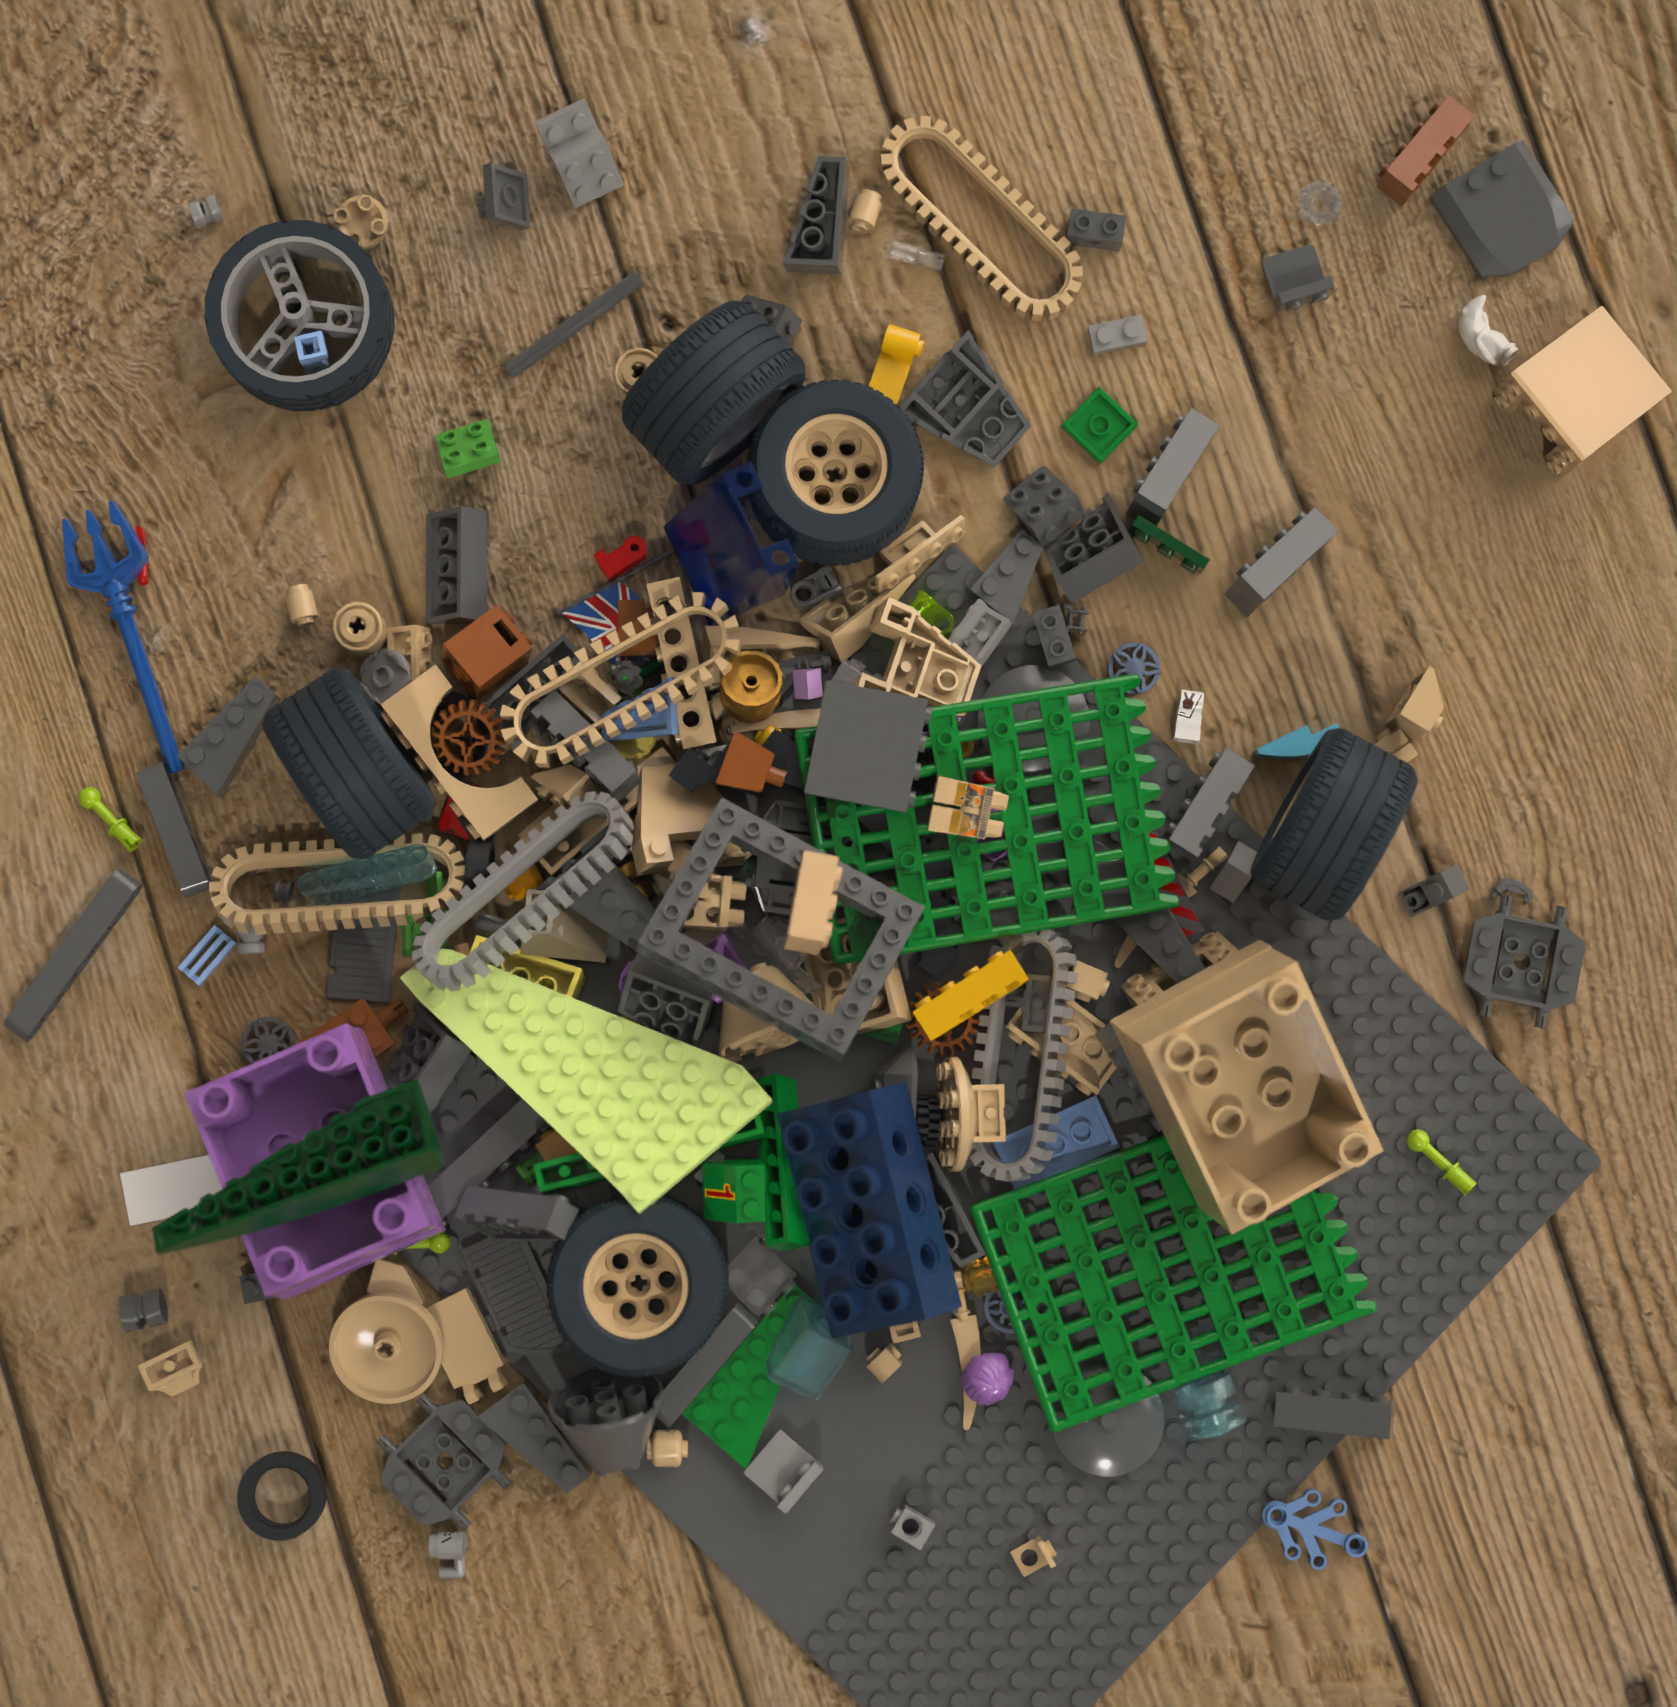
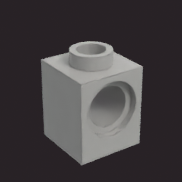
M906 1504L902 1510L897 1508L889 1520V1523L892 1525L891 1533L919 1550L922 1549L935 1527L934 1521ZM907 1519H914L918 1522V1528L912 1533L905 1532L902 1528L903 1522Z

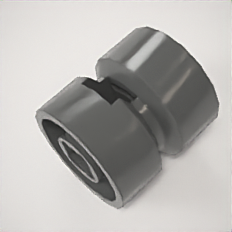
M161 1288L144 1291L141 1297L137 1293L120 1296L119 1313L126 1332L144 1329L145 1324L155 1327L168 1323V1307Z

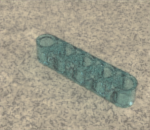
M414 844L372 855L366 859H357L305 873L297 881V889L310 906L331 905L427 880L435 874L437 865L424 845Z

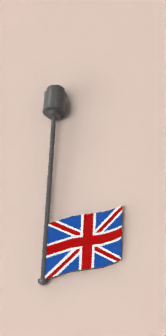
M748 494L742 497L744 503L739 505L741 508L740 512L561 609L558 607L555 611L558 617H563L564 615L585 632L592 642L601 639L606 651L613 648L606 635L615 630L618 633V600H642L621 582L744 515L747 520L752 518L756 522V514L753 513ZM616 656L608 659L612 664H615ZM619 657V663L621 664L622 661L629 660L633 666H640L653 658Z

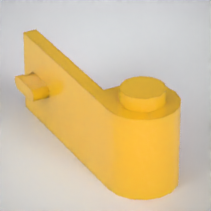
M889 324L869 386L874 388L873 390L882 392L885 397L888 396L894 401V404H898L914 356L920 357L925 341L920 340L921 334Z

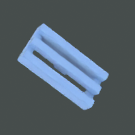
M214 925L179 965L178 969L195 981L198 986H201L237 943L218 926ZM218 934L219 937L190 970L188 968L214 936ZM225 940L228 944L198 977L196 973Z

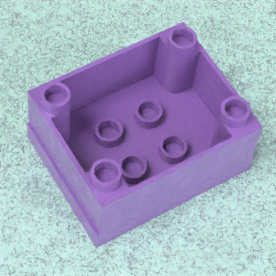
M346 1023L184 1094L223 1189L227 1187L226 1182L234 1177L240 1179L250 1172L249 1168L290 1143L295 1145L306 1137L305 1134L314 1128L318 1131L332 1122L331 1118L340 1112L343 1115L355 1108L354 1104L358 1101L388 1090L364 1030ZM424 1175L340 1206L241 1236L265 1296L280 1297L281 1300H288L445 1232L446 1229Z

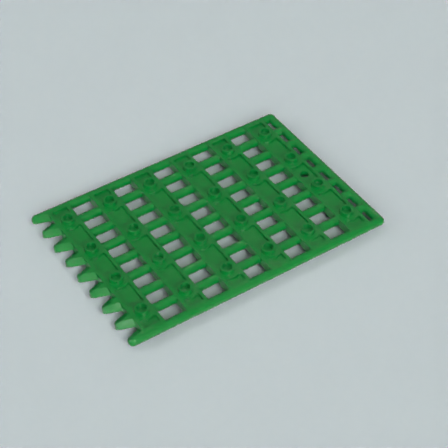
M1138 674L930 707L932 712L928 725L929 736L926 738L925 748H932L934 764L921 766L919 778L936 775V777L942 776L967 782L965 770L992 766L995 783L981 786L995 788L994 791L1009 796L1006 811L990 812L989 816L990 820L1004 822V839L977 843V838L946 833L948 848L921 853L919 836L938 832L928 831V823L917 824L914 808L939 804V802L932 801L934 793L915 796L913 809L907 808L906 815L898 811L866 805L856 806L855 803L825 798L827 811L819 812L817 798L805 795L814 848L824 853L834 850V855L839 857L838 860L866 876H868L867 873L895 869L897 886L889 888L925 907L900 954L1177 908L1180 903L1177 896L1159 893L1158 891L1159 888L1174 880L1175 872L1170 867L1154 865L1153 862L1169 852L1170 843L1165 839L1149 837L1148 834L1161 827L1166 817L1160 811L1144 809V804L1156 799L1160 795L1161 789L1155 783L1139 781V776L1154 769L1156 761L1150 755L1134 753L1135 748L1148 742L1151 737V732L1147 728L1129 724L1130 720L1142 715L1146 710V704L1142 700L1126 698L1124 696V693L1140 684L1141 678ZM1094 692L1096 709L1070 713L1067 696ZM1038 701L1041 718L1014 722L1012 705ZM983 711L985 727L958 731L956 714ZM1099 720L1101 737L1075 741L1072 724ZM817 726L800 728L794 733L804 792L811 761L807 739L815 738ZM1043 729L1046 746L1019 750L1016 733ZM987 738L990 755L963 759L960 742ZM1097 748L1104 749L1105 765L1080 769L1077 752ZM1048 757L1050 774L1024 778L1021 761ZM1108 776L1111 792L1084 796L1082 780ZM1053 785L1055 802L1029 806L1026 789ZM941 803L943 807L960 809V806ZM1113 803L1116 820L1089 824L1088 807ZM885 813L887 830L860 834L858 817ZM1052 813L1058 814L1060 830L1033 833L1031 817ZM829 822L832 839H823L821 823ZM1118 831L1121 848L1094 853L1093 835ZM846 836L850 837L853 841L850 847L842 845V839ZM890 841L892 858L865 862L862 845ZM1062 841L1065 858L1038 862L1036 845ZM1007 851L1009 867L982 871L980 854ZM951 859L953 876L926 881L925 863ZM1123 859L1125 876L1099 880L1096 864ZM1067 869L1070 886L1043 890L1040 873ZM1011 878L1014 895L987 899L984 882ZM955 887L958 904L931 909L928 892ZM1128 887L1130 904L1104 909L1101 892ZM1072 897L1075 914L1048 918L1045 901ZM837 900L836 907H841L842 902ZM843 906L846 923L838 924L835 910L832 919L827 920L828 923H832L829 943L833 963L841 965L862 961L877 935V929H880L882 924L874 919L872 921L868 920V916L850 906H847V908ZM1016 906L1019 923L992 927L990 910ZM960 916L962 933L936 937L933 920ZM848 934L851 951L842 952L840 936Z
M1165 1135L978 1202L970 1208L1046 1422L1053 1433L1370 1315L1377 1310V1305L1374 1301H1355L1354 1296L1367 1286V1277L1361 1273L1345 1274L1344 1269L1357 1259V1250L1351 1246L1335 1247L1334 1242L1347 1232V1223L1343 1220H1325L1324 1218L1328 1212L1336 1207L1338 1203L1336 1195L1333 1193H1315L1312 1190L1288 1203V1211L1266 1218L1261 1222L1252 1223L1234 1234L1228 1232L1212 1238L1207 1222L1214 1219L1199 1209ZM1149 1152L1155 1168L1130 1177L1124 1161ZM1097 1172L1102 1188L1077 1197L1072 1180ZM1159 1179L1165 1195L1140 1204L1134 1188ZM1044 1191L1049 1207L1024 1216L1018 1200ZM1107 1199L1112 1215L1087 1224L1081 1207ZM1169 1206L1175 1222L1150 1231L1144 1215ZM990 1210L996 1227L991 1229L988 1228L983 1214ZM1054 1218L1059 1234L1034 1243L1028 1227ZM1294 1221L1299 1237L1275 1246L1269 1229ZM1116 1225L1122 1242L1097 1250L1091 1234ZM1179 1233L1184 1249L1160 1258L1154 1242ZM997 1238H1001L1006 1254L998 1256L993 1242ZM1241 1240L1247 1256L1222 1265L1217 1249ZM1063 1245L1069 1261L1044 1270L1038 1254ZM1304 1248L1309 1264L1285 1272L1279 1256ZM1126 1252L1132 1268L1106 1277L1101 1261ZM1189 1260L1194 1276L1170 1285L1164 1268ZM1007 1265H1011L1016 1281L1008 1283L1003 1269ZM1251 1267L1257 1283L1232 1292L1227 1276ZM1073 1272L1079 1288L1053 1297L1048 1281ZM1314 1275L1319 1291L1295 1299L1289 1283ZM1136 1279L1141 1296L1116 1304L1111 1288ZM1199 1287L1204 1303L1179 1312L1174 1295ZM1017 1292L1021 1293L1026 1307L1018 1310L1013 1294ZM1261 1294L1267 1310L1242 1319L1237 1303ZM1083 1299L1089 1315L1063 1324L1058 1308ZM1041 1302L1047 1306L1046 1312L1042 1314L1036 1308ZM1324 1302L1329 1318L1305 1326L1299 1310ZM1146 1306L1152 1323L1126 1331L1121 1315ZM1209 1314L1214 1330L1189 1339L1184 1322ZM1030 1319L1036 1334L1029 1338L1022 1322ZM1271 1321L1277 1337L1252 1346L1247 1330ZM1093 1326L1098 1343L1073 1352L1068 1335ZM1156 1333L1161 1350L1136 1359L1131 1342ZM1219 1341L1224 1357L1199 1366L1194 1350ZM1040 1346L1045 1362L1039 1365L1032 1349ZM1103 1353L1108 1370L1083 1379L1078 1362ZM1166 1360L1171 1377L1146 1386L1141 1369ZM1050 1373L1055 1390L1050 1392L1047 1391L1042 1377ZM1113 1380L1118 1397L1093 1406L1088 1389ZM1056 1401H1060L1065 1417L1060 1419L1057 1418L1052 1405Z

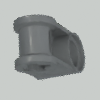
M830 564L824 566L794 584L790 600L795 608L807 610L822 601L838 595L845 589L843 585L838 583L832 572L833 566H830ZM802 589L807 590L811 598L805 602L800 601L796 598V592Z

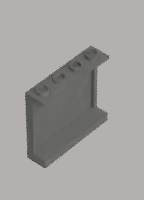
M826 680L804 792L805 795L812 797L820 796L898 811L906 815L907 808L913 809L916 792L911 791L912 781H918L921 764L916 763L918 752L924 753L927 736L921 735L923 724L929 725L932 708L927 707L928 699Z

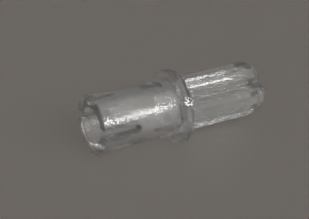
M896 241L891 244L889 251L890 257L914 263L913 267L920 265L938 270L939 272L942 269L945 254L922 249L921 245L914 247Z

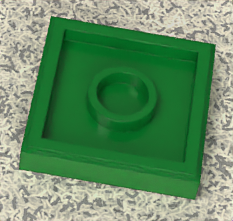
M1098 387L1060 428L1101 465L1139 424L1102 388Z

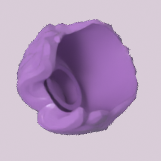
M984 1353L971 1358V1361L962 1372L960 1381L965 1393L972 1401H976L979 1405L986 1404L988 1406L1002 1400L1008 1394L1014 1381L1015 1370L1009 1368L1008 1359L1004 1354Z

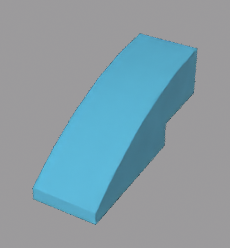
M1335 723L1315 734H1311L1308 726L1305 725L1257 748L1253 753L1255 757L1266 759L1306 758L1310 756L1327 730L1336 729L1339 726Z

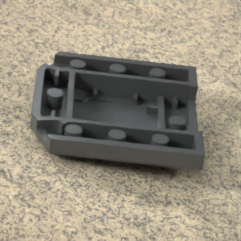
M1524 140L1512 144L1447 183L1429 197V200L1479 279H1485L1490 276L1510 277L1557 249L1575 221Z

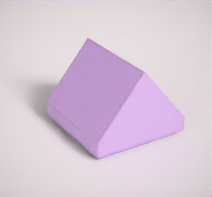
M821 668L793 670L795 699H813L823 696Z

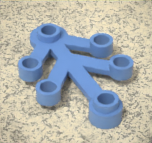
M1307 1488L1302 1496L1286 1504L1278 1500L1270 1501L1262 1510L1263 1522L1269 1528L1277 1530L1283 1544L1282 1553L1289 1560H1297L1301 1555V1549L1293 1542L1288 1526L1298 1529L1309 1553L1308 1562L1315 1570L1324 1569L1327 1565V1558L1320 1551L1314 1536L1343 1546L1344 1550L1352 1557H1361L1367 1552L1368 1543L1361 1534L1352 1532L1346 1535L1319 1525V1523L1334 1516H1343L1347 1512V1504L1341 1498L1331 1499L1328 1506L1303 1518L1292 1515L1307 1506L1315 1507L1321 1502L1320 1493L1314 1488ZM1310 1493L1316 1494V1499L1313 1502H1308L1307 1500ZM1338 1502L1342 1503L1341 1510L1335 1512L1333 1509L1334 1505ZM1274 1510L1280 1511L1277 1519L1271 1518V1513ZM1352 1539H1357V1546L1354 1548H1350V1541ZM1289 1547H1296V1552L1293 1555L1287 1554ZM1321 1556L1322 1562L1319 1565H1314V1558Z

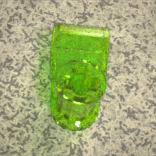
M918 589L916 592L917 596L909 606L918 610L921 613L920 616L931 626L940 618L946 619L950 625L946 630L941 631L940 634L948 638L954 629L953 616L930 595Z

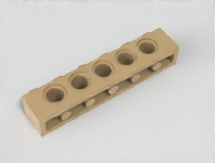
M680 577L646 584L648 591H644L643 596L646 608L652 607L654 616L651 619L652 625L660 622L653 609L678 595L683 607L687 608ZM689 616L654 634L658 635L660 646L655 647L658 663L664 662L666 670L665 674H661L662 681L669 677L677 678L700 665ZM672 629L678 630L681 633V639L675 645L668 644L665 641L666 633ZM676 657H683L687 660V667L682 672L672 670L671 663ZM700 675L692 678L700 690L694 693L691 698L677 702L679 728L675 739L677 746L683 745V750L717 743L707 695ZM693 711L699 715L700 720L695 727H687L684 724L683 719L686 713Z

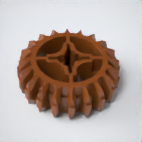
M475 699L470 700L468 706L465 700H460L458 708L452 703L448 706L449 712L443 710L440 713L444 721L436 720L434 722V725L441 730L432 732V736L440 740L432 744L433 748L441 747L442 751L437 754V757L442 758L446 756L448 758L444 762L446 767L454 763L453 772L458 773L463 767V772L466 776L471 774L472 768L476 775H480L482 767L489 771L492 769L491 762L498 764L501 761L497 754L504 755L506 753V750L500 745L507 743L500 734H502L501 729H506L507 727L499 728L498 724L503 719L501 717L497 719L492 717L496 713L495 708L486 712V702H482L478 708ZM467 715V721L464 722L463 730L450 731L451 725L457 717ZM476 718L485 723L490 735L480 730ZM471 732V736L475 737V739L478 740H474L470 743L469 738H465V736L462 735H466L467 733ZM451 742H455L460 745V747L462 748V755L464 757L459 755L454 750V748L451 745ZM491 744L489 751L483 758L473 759L477 745Z
M945 980L944 986L950 983V981ZM938 981L933 982L934 991H930L929 987L924 985L923 991L926 995L923 997L920 993L916 992L914 994L915 998L921 1001L927 996H930V998L939 996L941 993ZM910 1001L908 1006L917 1010L916 1003ZM911 1012L910 1015L911 1018H914V1023H909L906 1027L907 1029L916 1028L917 1032L910 1035L911 1039H915L918 1036L922 1038L917 1045L919 1048L928 1043L927 1053L931 1054L934 1047H938V1056L942 1057L944 1053L943 1048H948L949 1055L953 1056V1046L957 1045L960 1052L965 1050L961 1043L963 1040L967 1044L972 1045L973 1040L968 1035L969 1033L973 1035L979 1033L977 1029L972 1028V1025H978L981 1021L973 1019V1016L968 1018L963 1033L953 1040L952 1031L949 1030L948 1033L943 1034L944 1042L936 1040L931 1042Z

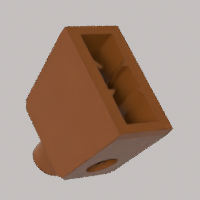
M734 732L716 784L762 793L765 782L782 787L787 771L771 766L775 757L774 753L743 735Z

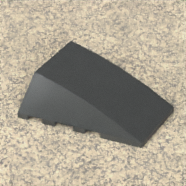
M968 330L939 359L907 395L899 407L902 409V412H905L912 423L988 465L996 467L1031 425L1013 397L1009 395L1003 386L1002 380L994 372L987 361V357L979 349L973 340L974 337Z

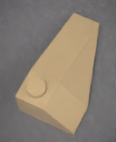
M908 573L900 579L895 587L886 589L882 593L876 590L875 575L867 580V585L856 590L849 588L843 591L845 596L831 603L829 600L819 603L803 615L799 621L812 638L820 640V647L823 651L828 650L829 656L842 663L859 650L873 632L870 629L878 606L888 597L898 601L916 578L914 573Z

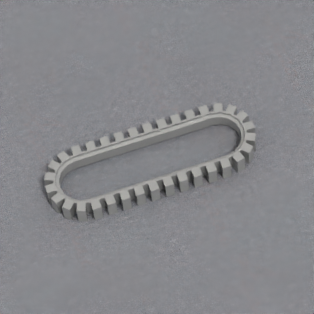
M593 791L585 793L584 801L579 795L569 799L571 808L567 810L563 805H560L554 811L558 815L556 820L553 821L547 816L540 822L545 828L539 833L534 827L527 833L531 839L530 842L525 844L520 839L513 845L518 851L512 856L507 850L500 856L504 862L500 867L495 862L489 865L486 869L490 875L486 879L481 873L476 876L473 882L477 886L473 890L468 885L463 887L459 891L463 896L459 902L454 897L450 898L445 903L449 908L446 913L439 908L431 914L436 921L433 924L425 921L419 929L425 936H415L413 946L417 950L412 951V959L416 963L415 967L431 984L443 991L446 987L450 991H459L461 983L466 988L476 984L474 975L478 973L484 979L491 973L487 966L489 963L493 962L498 967L505 961L501 955L503 951L507 950L512 955L519 949L515 944L516 940L520 938L526 943L533 937L528 931L533 926L538 932L543 929L546 923L542 918L546 915L552 920L560 914L556 908L560 903L565 908L569 907L574 902L570 897L574 891L579 897L588 890L583 885L588 879L593 885L602 879L597 873L601 868L607 874L615 868L611 860L613 857L622 860L626 855L627 851L623 846L631 845L633 835L630 831H633L634 827L629 814L614 797L612 798L604 792H601L598 796ZM597 817L609 819V827L604 839L586 856L464 959L447 966L438 964V952L441 945L455 930L578 826L589 819Z
M1055 929L997 938L1003 947L993 945L989 955L993 956L999 951L1005 954L1011 950L1015 956L1023 946L1039 942L1049 950L1053 959L1051 992L1033 1134L1029 1150L1018 1161L1005 1163L994 1155L990 1142H973L971 1151H977L969 1157L974 1166L982 1167L980 1172L987 1177L995 1178V1180L1015 1182L1031 1179L1030 1174H1039L1045 1168L1040 1160L1050 1161L1054 1151L1045 1147L1046 1142L1057 1143L1058 1133L1048 1131L1049 1124L1059 1125L1060 1115L1052 1114L1050 1111L1051 1107L1061 1108L1062 1097L1053 1096V1089L1063 1090L1064 1079L1055 1078V1072L1066 1071L1067 1062L1057 1060L1058 1054L1068 1055L1069 1044L1059 1042L1060 1036L1070 1037L1071 1026L1063 1025L1062 1018L1072 1019L1073 1009L1064 1007V1001L1074 1002L1076 992L1066 989V984H1077L1078 973L1068 971V967L1077 965L1076 955L1068 953L1073 948L1068 939L1062 938V934ZM1007 995L984 1008L990 1010L989 1016L979 1015L981 1022L978 1023V1026L988 1027L987 1034H977L976 1043L985 1045V1051L975 1050L974 1061L983 1062V1068H973L971 1078L981 1080L980 1085L996 1084Z

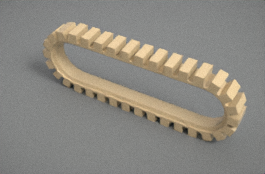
M921 116L920 126L916 125L914 117L904 120L903 129L897 124L890 131V139L885 138L881 154L883 180L887 188L894 185L892 195L898 201L908 195L905 198L904 207L910 213L920 207L917 211L916 219L922 225L932 219L929 223L928 231L935 237L944 231L940 242L947 249L956 243L952 254L959 261L968 255L964 266L971 273L980 267L981 269L977 272V279L983 285L992 279L989 291L995 297L1004 291L1001 303L1007 309L1016 302L1018 305L1015 314L1024 318L1028 310H1032L1031 321H1042L1043 311L1046 312L1048 320L1058 317L1060 309L1065 313L1072 306L1073 300L1077 298L1083 277V268L1078 266L1080 257L1077 251L1074 250L1066 254L1071 242L1063 236L1056 243L1054 240L1057 238L1059 231L1052 224L1046 230H1043L1046 218L1040 212L1031 218L1034 206L1028 200L1019 206L1022 194L1016 188L1007 194L1010 182L1004 176L995 183L994 180L997 178L998 170L992 164L985 170H982L985 166L986 158L980 152L970 158L973 154L974 146L967 140L958 146L961 142V134L955 128L948 134H945L947 122L938 118L934 127H931V116ZM921 138L930 139L940 144L1059 262L1065 277L1064 285L1060 291L1051 298L1041 300L1029 298L1023 294L903 175L898 165V155L902 148L912 140Z
M422 833L412 834V843L409 844L404 834L394 841V845L388 844L366 859L351 858L342 848L337 847L334 839H325L324 849H320L317 840L306 841V850L302 849L299 841L289 842V851H285L282 842L271 843L270 853H268L263 843L254 844L253 854L248 853L246 846L235 849L238 856L236 860L228 853L221 859L224 869L216 866L211 875L214 882H209L211 900L219 917H222L223 922L230 928L236 926L238 932L246 934L249 933L251 925L256 935L267 934V925L269 924L274 934L285 933V923H288L292 933L302 932L303 922H306L309 931H320V921H324L327 930H338V920L342 921L345 929H355V919L360 920L362 928L373 927V918H377L380 927L391 926V917L393 916L397 925L402 926L408 925L409 915H412L415 925L424 924L426 914H433L439 908H444L448 911L449 908L445 903L450 898L454 897L457 900L463 898L459 891L465 887V861L460 850L457 851L455 845L449 840L442 843L440 836L430 834L428 842L425 843ZM428 858L443 863L449 870L448 883L443 890L435 896L425 899L249 910L235 905L230 897L232 885L237 878L247 871L255 869Z

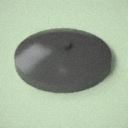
M1039 665L1021 666L998 677L989 686L983 698L1074 684V682L1063 673L1052 668L1049 669V667ZM1083 694L1067 696L1070 713L1088 710ZM1038 701L1012 705L1014 722L1041 718ZM982 710L978 711V728L985 727ZM1090 721L1072 724L1075 741L1087 739ZM1043 729L1016 733L1019 750L1046 746ZM987 738L980 739L987 754L990 755ZM1048 757L1021 761L1024 777L1050 774Z
M1096 1361L1079 1367L1083 1379L1108 1370L1106 1361ZM1143 1375L1146 1386L1151 1385L1152 1383ZM1113 1380L1088 1389L1093 1406L1118 1397ZM1159 1394L1059 1432H1052V1435L1064 1457L1080 1470L1103 1477L1124 1475L1142 1466L1157 1449L1164 1430L1162 1401ZM1060 1401L1053 1402L1052 1405L1057 1418L1065 1417Z

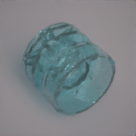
M1222 1373L1195 1381L1173 1392L1180 1411L1193 1410L1194 1412L1193 1415L1183 1421L1186 1427L1198 1425L1187 1432L1190 1440L1210 1439L1226 1434L1246 1421L1243 1412L1233 1413L1242 1407L1239 1401L1226 1403L1225 1399L1236 1392L1229 1373Z

